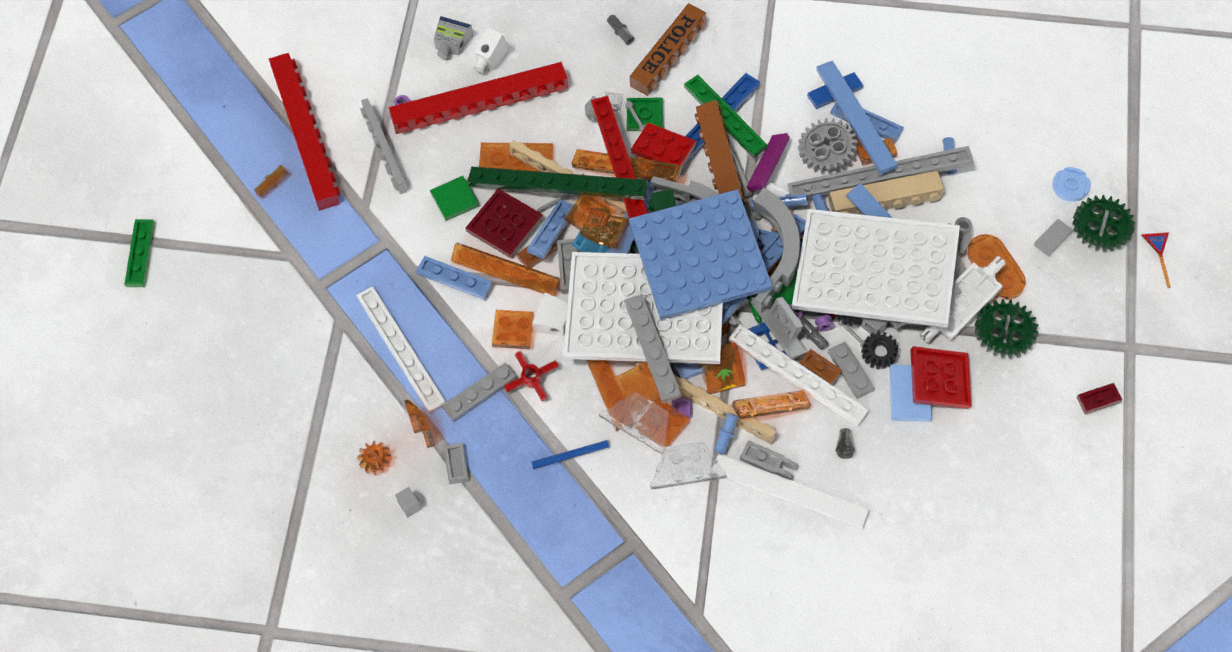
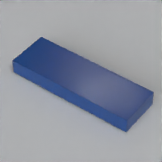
M855 72L843 77L853 93L863 89V84ZM826 85L807 93V97L815 109L835 101Z

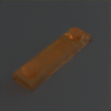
M804 390L733 400L732 406L738 418L745 419L810 409L811 403Z

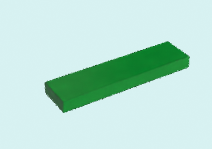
M135 219L124 282L126 287H145L155 225L153 219Z

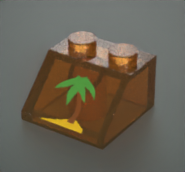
M736 342L721 345L720 364L699 363L707 393L710 395L746 386L742 361Z

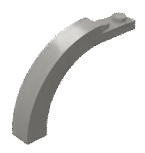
M654 176L651 180V190L658 192L672 189L675 200L685 203L719 195L711 188L692 180L689 186Z
M764 187L753 201V211L766 218L777 230L783 245V255L778 267L770 277L772 290L761 292L755 298V309L761 312L765 306L768 307L771 304L772 296L775 292L778 293L781 290L783 284L787 287L790 285L797 270L800 250L799 232L793 215L776 195Z

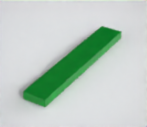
M698 74L684 83V88L701 105L717 100L722 110L727 132L753 158L768 148L763 139Z

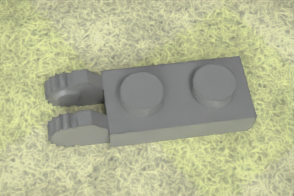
M752 441L747 442L740 456V460L789 480H792L793 475L780 468L781 464L792 470H796L798 467L797 463L785 458L784 455Z

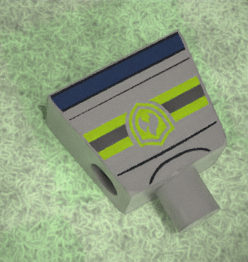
M440 16L434 36L435 48L438 50L437 55L442 59H446L449 53L459 55L473 36L472 25Z

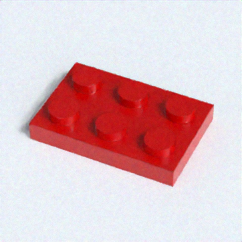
M648 122L633 144L631 153L680 172L697 144L696 140Z

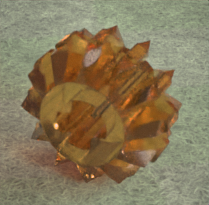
M374 440L370 446L368 443H365L366 449L360 448V455L357 457L360 462V468L365 469L367 474L372 471L376 475L378 470L384 473L383 467H389V461L392 459L391 454H389V448L384 447L382 442L377 445Z

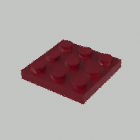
M498 188L465 227V230L507 257L512 258L542 221L543 214Z

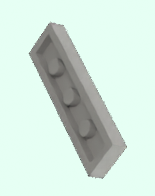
M503 363L443 404L442 408L450 419L456 422L504 389V385L516 380L517 376L506 363Z

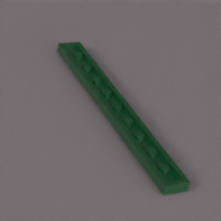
M471 166L467 180L469 186L639 200H645L649 184L647 180L473 166Z

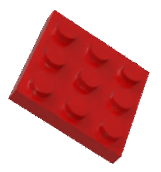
M916 346L910 349L913 403L969 409L972 406L968 353Z

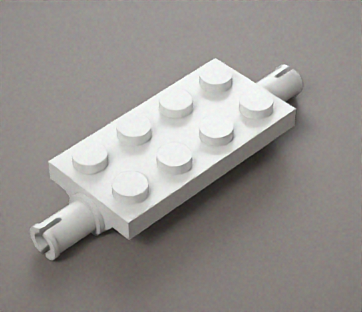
M996 256L987 267H979L973 263L955 281L961 289V294L951 299L948 327L929 325L919 334L922 339L926 338L925 342L929 343L938 332H941L952 341L981 309L1002 290L1003 285L995 279V274L1006 265L1003 259L999 261L1001 257Z

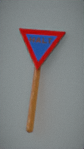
M1169 232L1141 234L1159 255L1167 288H1170L1171 285L1162 255Z

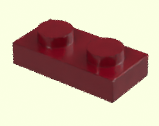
M1111 383L1078 394L1077 400L1084 414H1088L1121 403L1122 397L1115 384Z

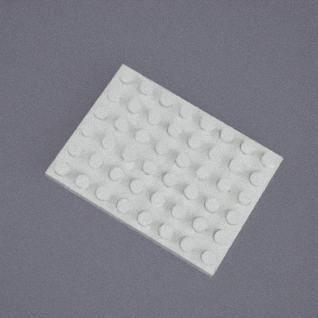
M808 209L792 309L948 327L960 225Z
M572 252L563 352L564 359L647 362L624 303L625 299L643 294L668 362L720 364L723 303L660 320L639 254Z

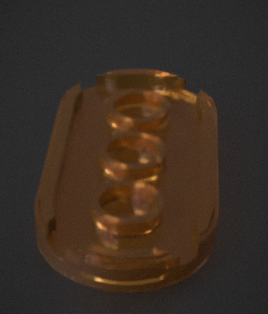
M981 234L974 237L970 241L967 250V256L971 264L975 263L979 267H987L996 256L1001 257L999 261L1003 259L1006 263L995 274L997 282L1003 285L1002 290L996 297L1010 300L1020 296L1025 288L1026 278L1004 243L996 236L990 234Z

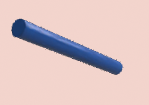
M607 440L535 460L531 464L533 469L609 448Z

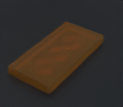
M481 142L479 167L538 171L510 155V143ZM523 143L532 151H538L543 157L553 160V143Z

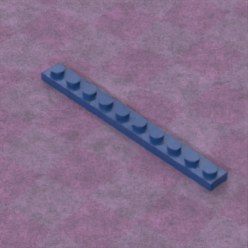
M745 73L722 99L736 111L760 86V81ZM696 124L685 136L696 140L697 144L686 163L705 144V141H702L699 130H701L700 124ZM658 164L644 180L648 181V189H651L653 176L670 181L678 171Z

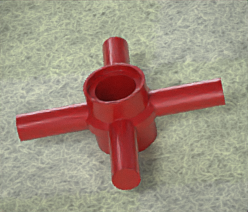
M518 351L515 353V357L523 369L521 377L504 385L506 392L524 384L528 388H534L542 402L546 401L548 396L540 382L542 375L559 367L557 361L554 360L538 368L534 364H528L523 353ZM531 374L536 375V376L533 377V378H528V377H527L528 375H531Z

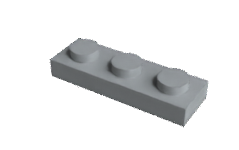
M575 239L557 240L561 293L569 292L572 252H577V249L572 245Z
M846 342L828 349L829 356L834 364L842 369L841 375L856 399L874 391L872 383Z

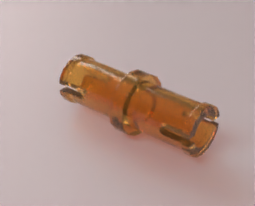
M279 165L270 175L264 177L265 180L254 188V192L262 198L272 187L275 188L277 183L288 172L282 165Z

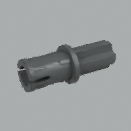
M610 15L607 22L615 30L614 33L619 35L626 45L631 44L635 38L627 30V26L622 24L615 15Z
M804 316L800 317L799 320L803 325L801 331L806 335V338H810L819 349H824L828 345V341L817 331V327H814Z

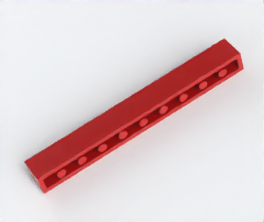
M289 52L268 58L318 210L340 205L338 197H341L338 186L334 187L333 183L336 182L333 171L329 172L328 168L331 167L329 158L324 157V153H327L324 143H319L318 139H321V134L318 128H314V125L317 123L314 114L310 115L309 113L312 108L309 100L305 101L304 97L307 96L305 87H300L299 83L302 82L300 73L295 72V69H298L295 58L291 59Z
M562 62L388 108L395 133H406L414 129L425 128L429 125L459 119L463 116L475 115L478 112L493 110L505 105L509 106L516 102L527 101L531 98L546 96L554 92H561L569 89L568 78Z

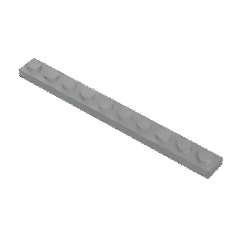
M969 146L898 160L896 161L897 169L881 175L875 165L791 182L788 183V190L790 195L806 193L807 199H810L816 194L829 195L832 191L856 187L859 183L867 185L932 171L941 172L971 166L974 160Z

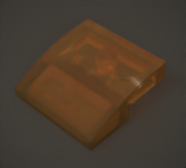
M592 207L580 230V235L598 244L618 248L629 226V218L612 216L609 209Z
M404 400L414 434L422 432L427 448L435 446L430 427L422 412L410 400Z

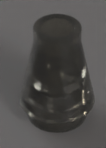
M848 428L840 429L835 449L838 457L842 459H849L855 453L851 430Z

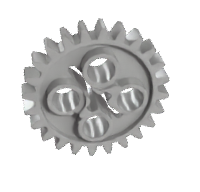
M825 118L824 123L818 120V125L811 123L812 128L806 127V133H801L802 139L798 140L799 155L802 158L803 164L807 163L808 168L813 166L814 172L820 169L821 174H823L824 170H827L830 174L831 169L838 172L839 166L845 169L844 163L851 164L849 158L855 159L854 153L857 152L856 146H858L856 133L853 132V128H849L848 123L843 125L842 120H839L838 123H835V118L831 122H828V119Z

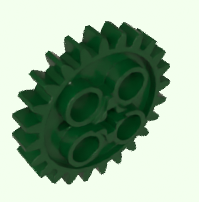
M1095 195L1093 200L1088 197L1086 202L1082 201L1081 205L1077 206L1073 215L1072 225H1075L1073 231L1078 232L1077 238L1083 237L1082 243L1089 242L1088 247L1095 245L1096 251L1099 247H1102L1103 252L1109 247L1113 251L1114 247L1120 249L1122 244L1126 245L1127 241L1131 239L1135 230V222L1132 221L1134 215H1129L1131 209H1124L1125 203L1118 204L1120 199L1114 202L1112 201V196L1107 200L1104 195H1102L1101 199ZM1105 210H1108L1109 212L1105 222V227L1102 236H1099V232L1105 215Z
M1002 299L1000 304L994 300L993 306L987 303L986 309L982 308L981 312L978 313L974 325L976 326L974 332L978 334L976 339L982 340L980 346L987 345V352L992 349L994 350V356L999 352L1001 358L1004 357V354H1007L1009 359H1011L1013 353L1016 357H1019L1020 351L1026 354L1027 349L1031 350L1039 333L1037 331L1039 325L1035 323L1036 317H1030L1032 311H1025L1026 305L1020 308V302L1013 305L1012 299L1008 303H1005V300ZM1007 314H1009L1010 319L1007 328L1008 333L1006 336V343H1004L1003 336L1006 328L1005 323L1007 320Z

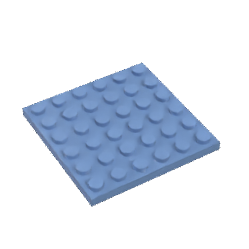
M738 190L629 219L632 234L660 320L772 290L770 278Z

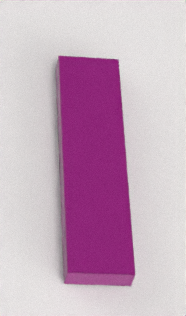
M788 133L772 135L768 148L764 151L747 185L749 191H758L766 187L790 139Z

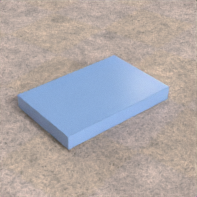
M890 365L891 421H931V405L913 403L911 365Z

